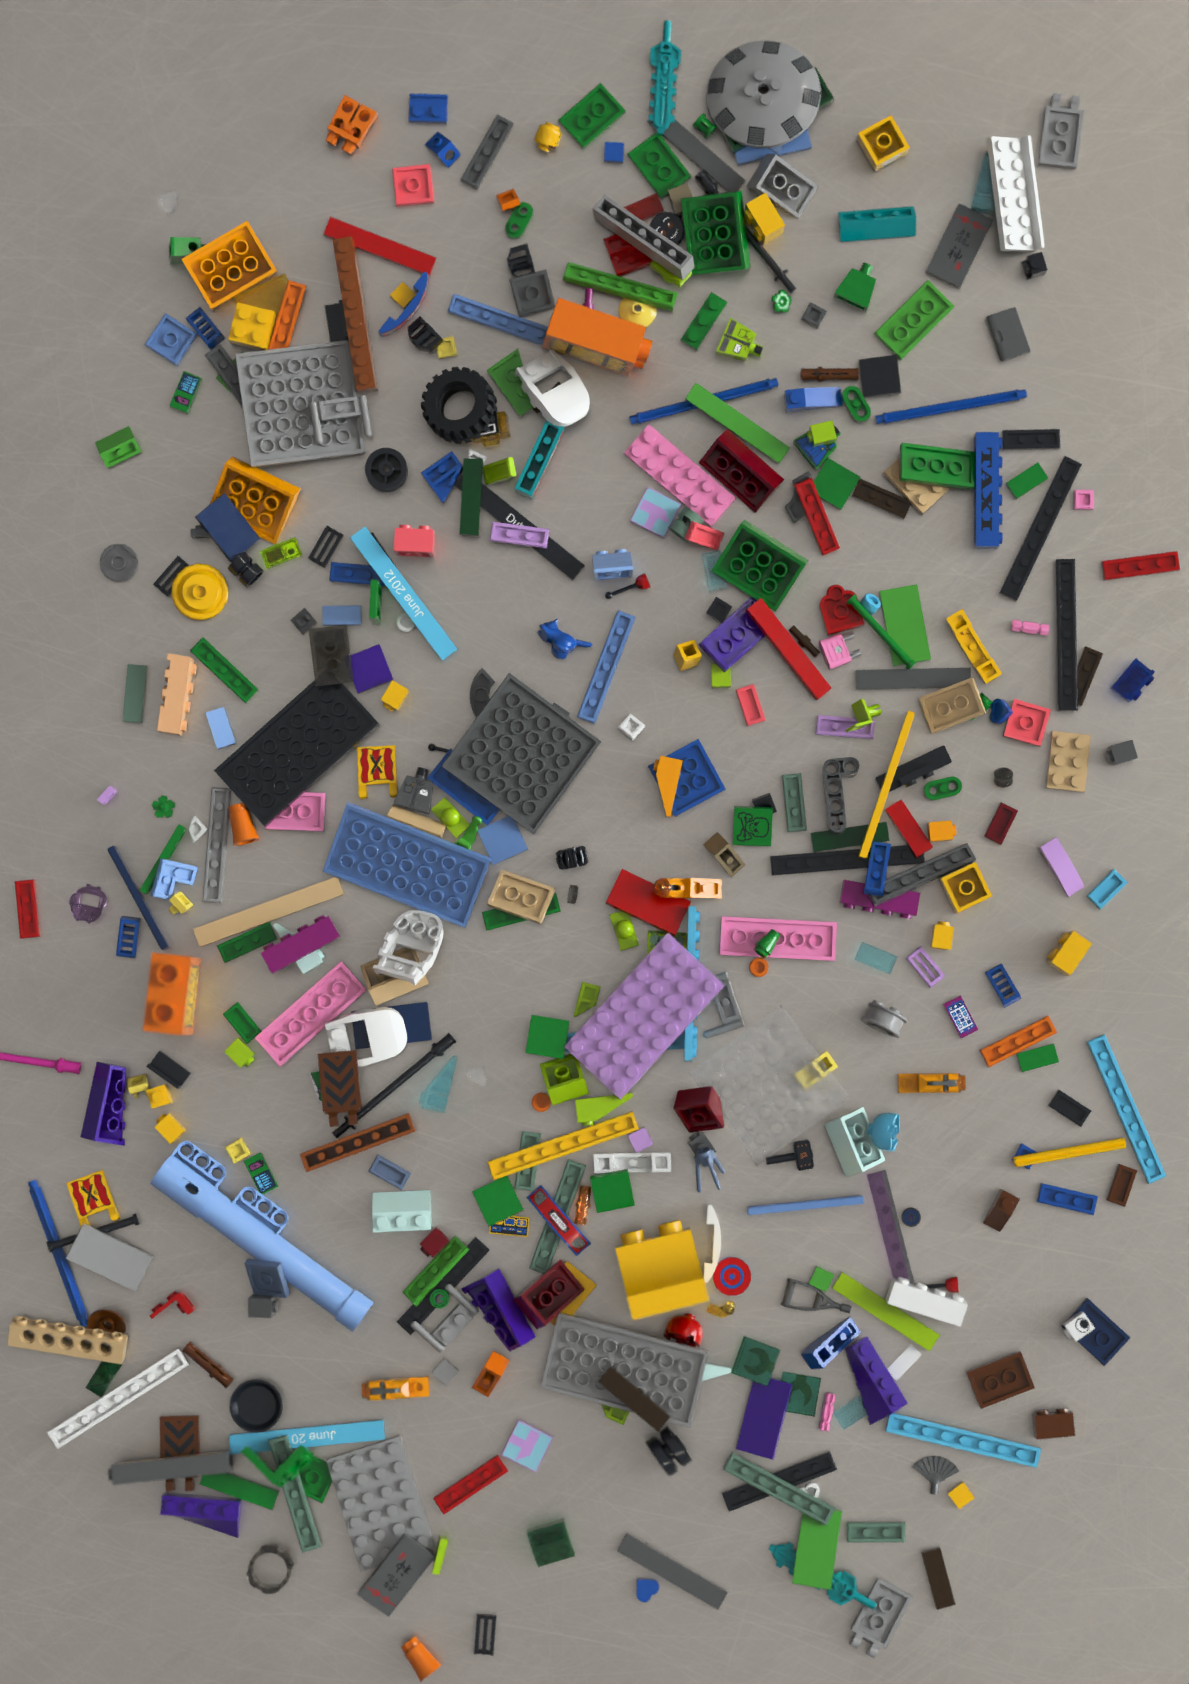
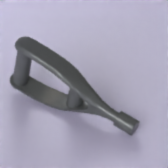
M791 1278L787 1279L788 1283L783 1302L781 1303L782 1306L804 1311L836 1308L850 1313V1305L843 1303L841 1305L834 1302L819 1289L807 1283ZM795 1283L809 1287L817 1292L812 1308L790 1305ZM823 1298H825L827 1304L822 1306Z

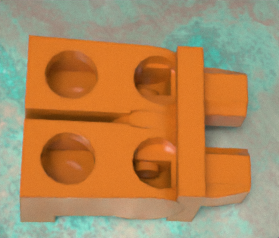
M344 95L327 128L329 132L326 142L336 146L339 138L344 140L345 142L341 150L351 155L356 147L359 148L371 125L378 117L377 112L363 104L360 106L359 102Z

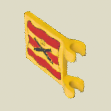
M395 745L357 747L360 799L367 798L366 785L389 784L390 797H396L398 790Z
M103 1170L66 1183L80 1227L83 1223L90 1226L87 1216L108 1209L112 1221L120 1219Z

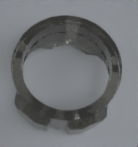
M277 1544L263 1545L252 1557L248 1566L247 1578L250 1585L265 1594L279 1592L291 1576L294 1566L291 1553L279 1548ZM274 1553L284 1560L287 1574L281 1583L277 1585L265 1584L259 1580L254 1573L253 1565L260 1555Z

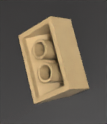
M392 805L387 814V817L441 839L446 825L396 805Z
M404 947L392 953L393 956L421 963L416 950ZM380 958L360 966L375 1006L429 984L426 974L416 985H413L412 982L381 973L379 975L376 974L373 966L374 964L378 965Z

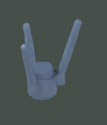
M703 1147L697 1150V1156L693 1157L696 1165L697 1191L701 1192L700 1164L703 1167H709L717 1189L720 1190L721 1186L712 1165L713 1161L721 1173L724 1174L725 1170L715 1156L713 1149Z

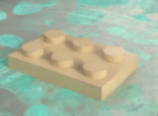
M900 457L883 472L887 479L911 502L921 515L950 490L949 487L899 481Z
M973 677L919 697L932 734L986 714Z
M1052 731L1046 782L1047 789L1085 792L1091 735Z
M501 869L487 905L541 925L554 895L555 888Z

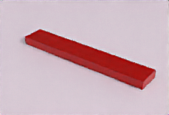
M333 217L329 218L323 233L324 236L331 239L351 236L354 239L355 248L423 274L426 272L428 276H430L436 262V257Z
M762 598L745 610L815 700H818L832 689Z

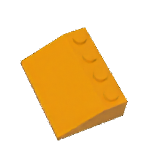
M248 221L181 259L211 311L277 273L276 268Z
M232 456L223 467L210 504L225 493L260 538L276 544L292 512L301 488L256 467L251 468L250 464Z

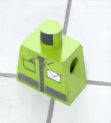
M730 318L716 350V355L746 361L749 353L760 357L763 346L754 343L755 332Z

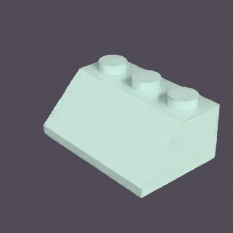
M864 1107L824 1124L846 1177L864 1172L885 1161L881 1149L873 1144L871 1135H868L870 1122Z
M431 1190L374 1192L372 1198L373 1232L431 1230Z

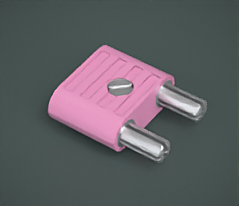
M854 632L843 635L839 633L819 641L823 659H825L829 669L849 663L851 659L862 655L860 649L849 653L844 642L854 638L855 635H852Z

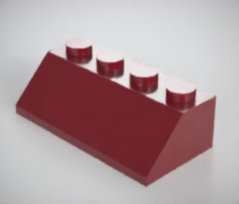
M728 429L716 439L699 461V464L755 513L785 480Z

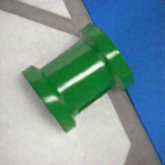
M704 113L692 125L694 128L697 127L705 135L706 139L717 129L716 124L713 125Z

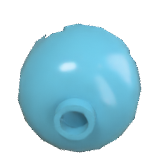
M881 1113L874 1118L873 1123H869L868 1135H871V1140L877 1148L886 1151H894L898 1143L896 1135L900 1131V1116L896 1113Z

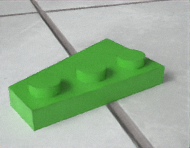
M517 348L487 369V372L518 416L521 417L534 407L530 403L527 393H524L521 388V379L519 376L515 377L514 375L516 368L523 366Z

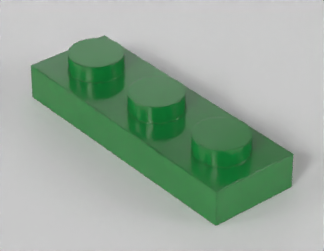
M711 292L680 341L697 351L725 308L727 301Z

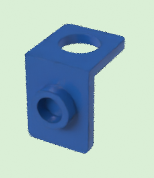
M436 132L425 143V146L438 155L447 167H450L461 155L453 143L439 132ZM449 150H453V157L446 160V153Z

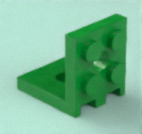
M300 1445L275 1471L254 1449L246 1446L241 1451L273 1485L280 1488L288 1480L292 1481L298 1475L297 1471L302 1466L305 1467L311 1462V1456L313 1455L308 1448Z

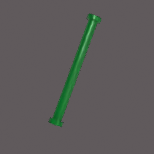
M854 594L846 603L854 607L904 662L906 669L909 670L916 661H912L858 602L857 596Z

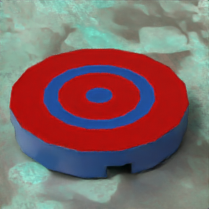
M727 1257L717 1264L713 1273V1281L721 1293L728 1296H736L743 1293L749 1287L751 1272L743 1260L736 1257Z

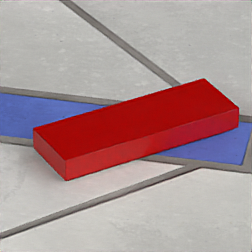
M902 799L885 809V812L916 858L933 848Z
M35 880L15 881L20 939L40 937Z

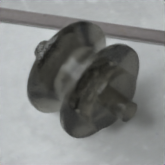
M1004 767L996 769L994 772V784L1002 788L1011 786L1013 783V772Z

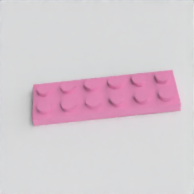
M649 424L624 452L625 456L682 504L697 513L710 527L715 524L736 499V497Z
M721 917L720 955L761 957L753 950L755 943L773 929L779 933L780 937L771 955L767 957L835 961L837 922Z
M341 961L258 1034L255 1039L281 1067L325 1028L326 1021H333L367 989Z

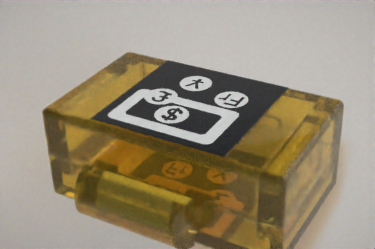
M505 411L493 414L495 418L494 423L488 425L490 429L487 433L483 431L480 434L481 438H472L474 444L482 442L484 447L498 445L501 438L511 436L508 415Z

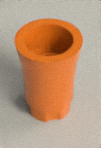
M239 803L228 807L233 833V846H241L258 841L259 837L255 830L250 810H248L246 805Z
M415 1636L401 1647L405 1653L404 1656L413 1667L420 1682L442 1665Z

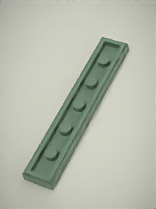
M569 1159L554 1197V1201L567 1216H569L586 1165ZM545 1222L529 1269L544 1273L550 1268L560 1241V1237L547 1222Z
M288 1434L268 1441L277 1469L293 1454ZM297 1471L298 1475L292 1481L288 1480L282 1488L302 1553L320 1548L321 1543L299 1471Z
M733 1452L723 1469L826 1526L835 1510L833 1506Z

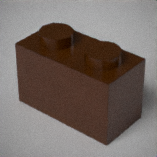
M1057 1408L1056 1412L1037 1410V1414H1032L1034 1437L1036 1439L1075 1436L1073 1412L1068 1411V1408Z

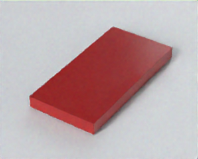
M622 869L605 904L675 937L691 901L685 898L661 897L659 886Z

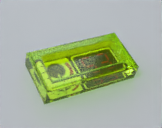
M296 537L260 551L267 569L303 555Z

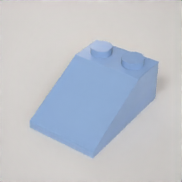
M626 549L615 550V553L607 554V551H598L596 555H592L594 580L632 577L631 552H626Z

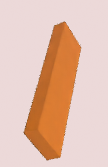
M288 280L268 350L289 347L306 285Z
M1046 1016L979 1051L987 1066L991 1067L1056 1034L1057 1031L1049 1016Z

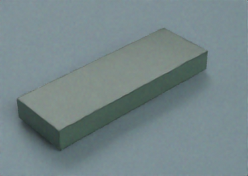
M128 664L123 722H143L148 666Z
M801 773L782 775L787 832L807 831Z
M522 1131L520 1150L539 1144L541 1134ZM537 1165L516 1173L514 1189L534 1191Z
M847 1522V1542H905V1522Z

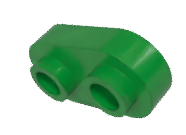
M521 202L520 205L514 208L505 226V232L509 238L518 239L524 234L533 217V208L529 203ZM526 209L527 213L521 214L520 210ZM513 225L518 226V230L513 231L511 227Z
M855 386L845 388L842 393V400L852 418L860 423L867 421L871 415V409L861 391ZM853 394L855 399L850 400L848 395ZM859 410L864 411V415L859 416L857 412Z
M953 776L930 781L924 787V795L927 799L933 801L955 796L961 791L962 783L957 777ZM949 783L955 785L954 790L948 788ZM932 787L936 789V794L934 795L930 793V788Z

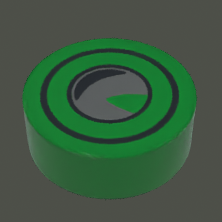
M436 1289L430 1295V1303L435 1308H444L449 1302V1294L444 1289Z

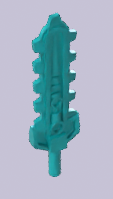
M668 20L664 21L663 41L650 48V63H652L653 67H656V71L651 74V80L655 81V87H650V93L654 94V100L649 103V107L653 108V114L649 115L648 121L653 123L658 135H663L665 130L675 120V116L671 115V110L675 109L676 102L672 101V96L676 95V88H673V82H677V75L673 74V72L681 63V50L670 42L671 21Z
M790 1542L786 1545L771 1544L769 1550L777 1561L776 1566L779 1568L786 1566L789 1568V1573L793 1575L797 1553L793 1549V1544ZM844 1570L843 1573L841 1571L837 1574L833 1572L831 1590L827 1591V1595L830 1596L828 1599L840 1606L855 1599L874 1610L877 1603L857 1592L855 1576Z

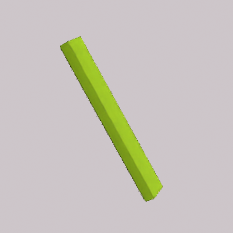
M841 1272L832 1289L928 1351L932 1349L940 1336L896 1306L887 1304L885 1299Z

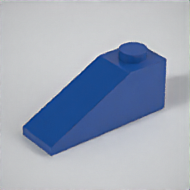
M841 387L799 388L785 390L784 392L786 413L843 406Z
M848 1317L815 1340L801 1353V1356L811 1369H822L852 1342L861 1331L852 1318Z

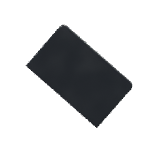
M339 300V303L325 305L330 342L348 340L342 300Z
M161 1051L146 1066L177 1089L182 1087L191 1072Z

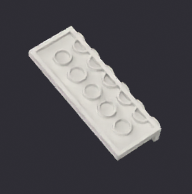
M1024 136L1022 138H987L1000 251L1034 252L1044 248L1031 136Z

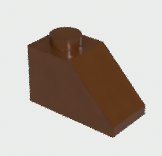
M1000 1189L983 1223L1001 1232L1012 1216L1020 1198Z

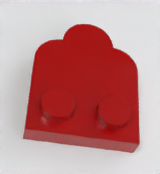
M840 585L830 586L827 589L826 596L820 601V611L827 635L865 625L863 617L851 604L848 605L846 603L855 593L851 590H844Z

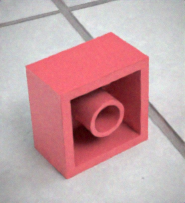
M399 525V528H395L394 552L396 556L434 558L435 533L433 529H430V526H419V529H414L410 525Z

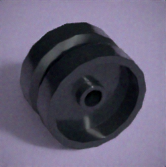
M667 1426L660 1431V1437L664 1444L655 1436L647 1440L646 1444L665 1472L671 1477L678 1472V1466L674 1459L684 1467L692 1462V1459L679 1437Z

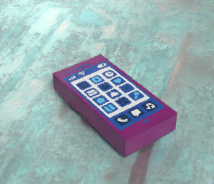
M961 996L943 1004L960 1038L978 1030Z

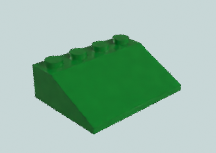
M742 190L681 198L687 252L693 256L695 266L691 270L692 275L743 270L751 267Z
M743 520L711 571L756 600L762 598L766 605L776 612L809 560L748 521Z

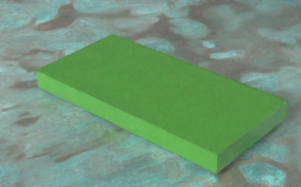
M927 280L874 335L894 355H897V358L901 361L955 306Z
M917 584L879 591L886 632L912 661L931 660ZM890 648L893 666L904 665V662Z
M834 1510L827 1526L802 1513L792 1584L831 1590L842 1516L841 1511Z

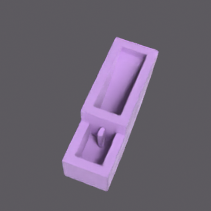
M1057 837L1039 847L1049 868L1068 897L1085 887Z

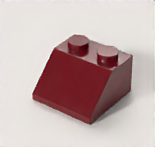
M713 1086L679 1090L677 1092L673 1109L689 1133L724 1128L721 1100Z

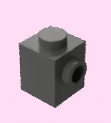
M1133 740L1107 747V759L1109 762H1112L1113 766L1138 758Z
M252 1294L248 1298V1317L272 1318L278 1311V1301H276L274 1296Z

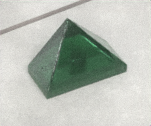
M101 1361L85 1388L102 1398L123 1364Z

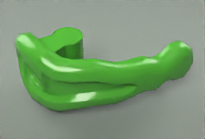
M473 816L472 822L469 824L464 835L455 842L456 845L471 850L478 825L482 823V819L479 816Z

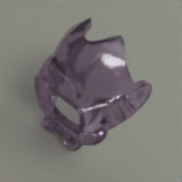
M87 884L86 887L78 889L72 894L69 901L71 912L76 921L83 920L89 924L97 920L102 914L104 906H106L107 897L99 886L94 887L91 884ZM89 893L99 896L98 907L82 904V894Z

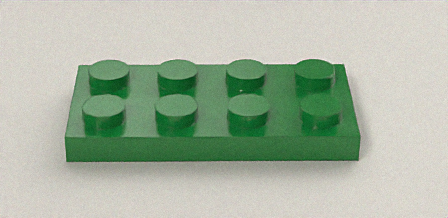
M901 443L899 481L973 490L975 487V452Z

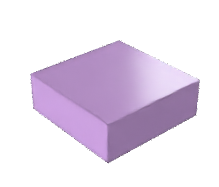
M109 786L97 800L101 804L106 805L117 793V790Z
M645 1127L628 1135L636 1153L653 1145Z

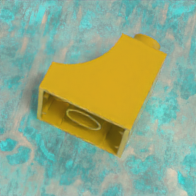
M680 1220L658 1225L660 1235L645 1238L643 1229L620 1235L622 1244L615 1246L633 1320L709 1301L690 1227L682 1229Z

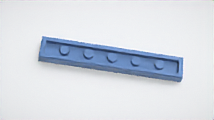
M453 294L447 311L450 314L541 346L548 329L547 326Z
M617 611L577 718L593 724L596 723L636 618L635 616Z
M858 1195L748 1206L747 1211L748 1215L856 1205L864 1204V1198Z

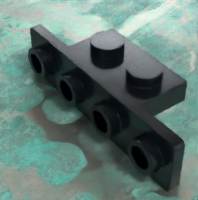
M945 746L938 747L898 766L889 792L903 785L906 788L917 783L916 779L923 777V779L929 778L934 775L933 771L950 764L952 760ZM886 773L875 778L879 788H881Z

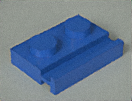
M410 93L409 123L447 124L448 95Z

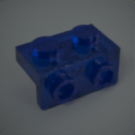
M1135 658L1112 685L1111 689L1127 702H1130L1132 699L1136 701L1142 694L1141 688L1144 685L1148 686L1154 680L1152 675L1155 671L1153 669L1150 670Z

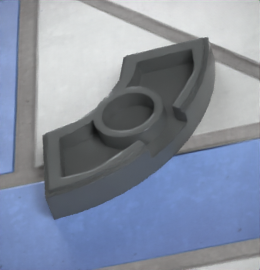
M808 471L792 480L793 486L810 478V472ZM795 488L791 501L785 506L793 523L797 522L805 514Z
M483 668L474 677L470 689V704L476 717L489 701L490 689L495 683Z

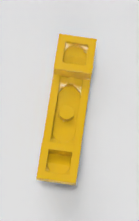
M963 609L946 618L960 647L983 682L987 684L1002 674L986 651Z

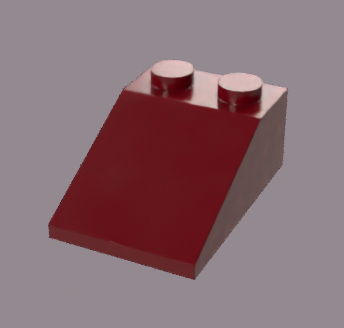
M559 1260L518 1294L513 1301L538 1330L546 1326L585 1289L565 1264Z

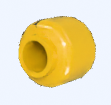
M548 122L540 124L534 137V141L539 144L537 148L547 152L549 149H556L562 133L559 131L560 127Z

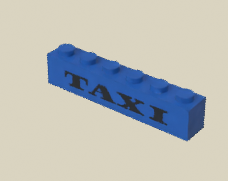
M976 432L974 434V549H997L999 544H1002V532H999V525H1002V513H999V506H1002V494H999V487H1002V475H999V468H1002V457H999V449H1002V438H999V432Z

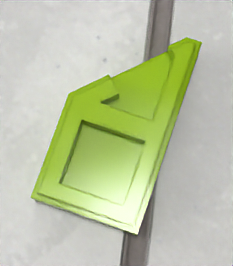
M582 982L574 1017L596 1006L600 986Z
M601 1404L606 1418L624 1425L630 1411Z
M439 1535L432 1574H440L448 1543L446 1536Z

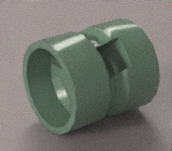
M684 506L678 514L679 519H674L668 528L680 539L689 542V540L685 539L691 521L702 524L704 520L693 510Z

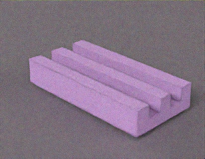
M921 946L906 958L930 988L945 977L944 973ZM919 952L925 957V959L939 974L938 977H936L932 973L928 966L918 956ZM913 957L916 958L920 965L930 975V977L933 979L932 982H930V980L925 976V974L912 960Z

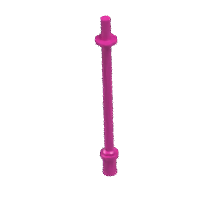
M0 1052V1060L55 1068L58 1073L80 1074L81 1062L66 1061L64 1058L53 1061Z

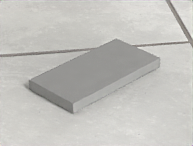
M85 1223L81 1226L66 1256V1259L133 1291H136L153 1258L152 1255Z

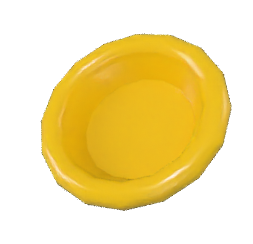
M196 563L186 566L176 575L172 583L171 596L174 606L182 615L193 620H206L213 618L223 610L228 599V586L219 570L208 564Z

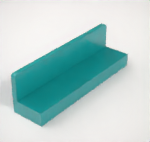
M914 206L838 212L841 242L916 235Z

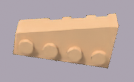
M168 653L167 660H170V667L165 669L164 677L167 686L164 685L162 690L164 705L161 704L157 731L182 736V733L186 732L187 729L185 715L190 711L191 702H188L189 694L193 693L194 683H191L192 675H196L197 664H194L195 661L191 657Z

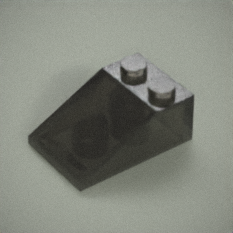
M348 625L308 629L315 685L324 686L354 682Z

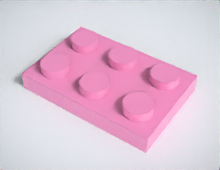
M304 792L266 826V830L324 832L326 794Z

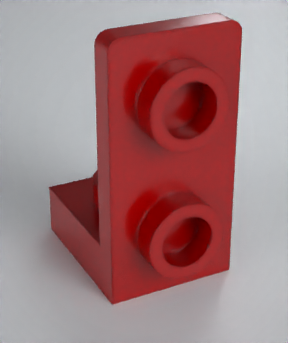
M174 1291L167 1297L168 1302L163 1306L159 1303L151 1309L153 1313L150 1315V1318L153 1319L175 1300L178 1302L176 1304L178 1309L183 1314L186 1312L189 1315L196 1308L183 1291L179 1293Z

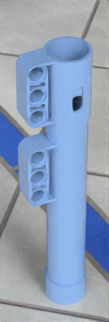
M189 1141L181 1142L161 1166L150 1184L193 1216L204 1220L255 1259L281 1263L286 1281L324 1308L335 1317V1320L353 1332L374 1302L357 1289L353 1290L281 1237L279 1234L288 1222L287 1213L252 1187H245L234 1201L218 1191V1187L226 1175L225 1168ZM182 1147H189L191 1153L186 1156L180 1150ZM204 1158L207 1164L204 1167H199L196 1164V1160ZM218 1169L222 1172V1176L214 1178L211 1172ZM186 1188L193 1189L195 1192H197V1194H191L186 1190ZM245 1192L252 1193L253 1199L251 1201L243 1199ZM262 1203L267 1204L269 1210L265 1213L260 1212L258 1206ZM276 1215L284 1217L282 1224H277L274 1221Z

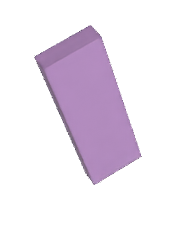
M492 521L490 541L547 549L549 529Z
M817 715L816 735L873 739L875 720L872 719L873 722L864 728L846 733L845 730L858 723L856 718Z

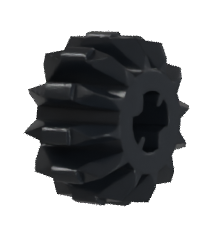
M577 846L559 850L556 853V862L559 869L563 870L586 865L588 863L586 847Z

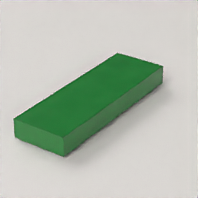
M267 922L221 943L217 947L224 963H227L277 940L271 923Z

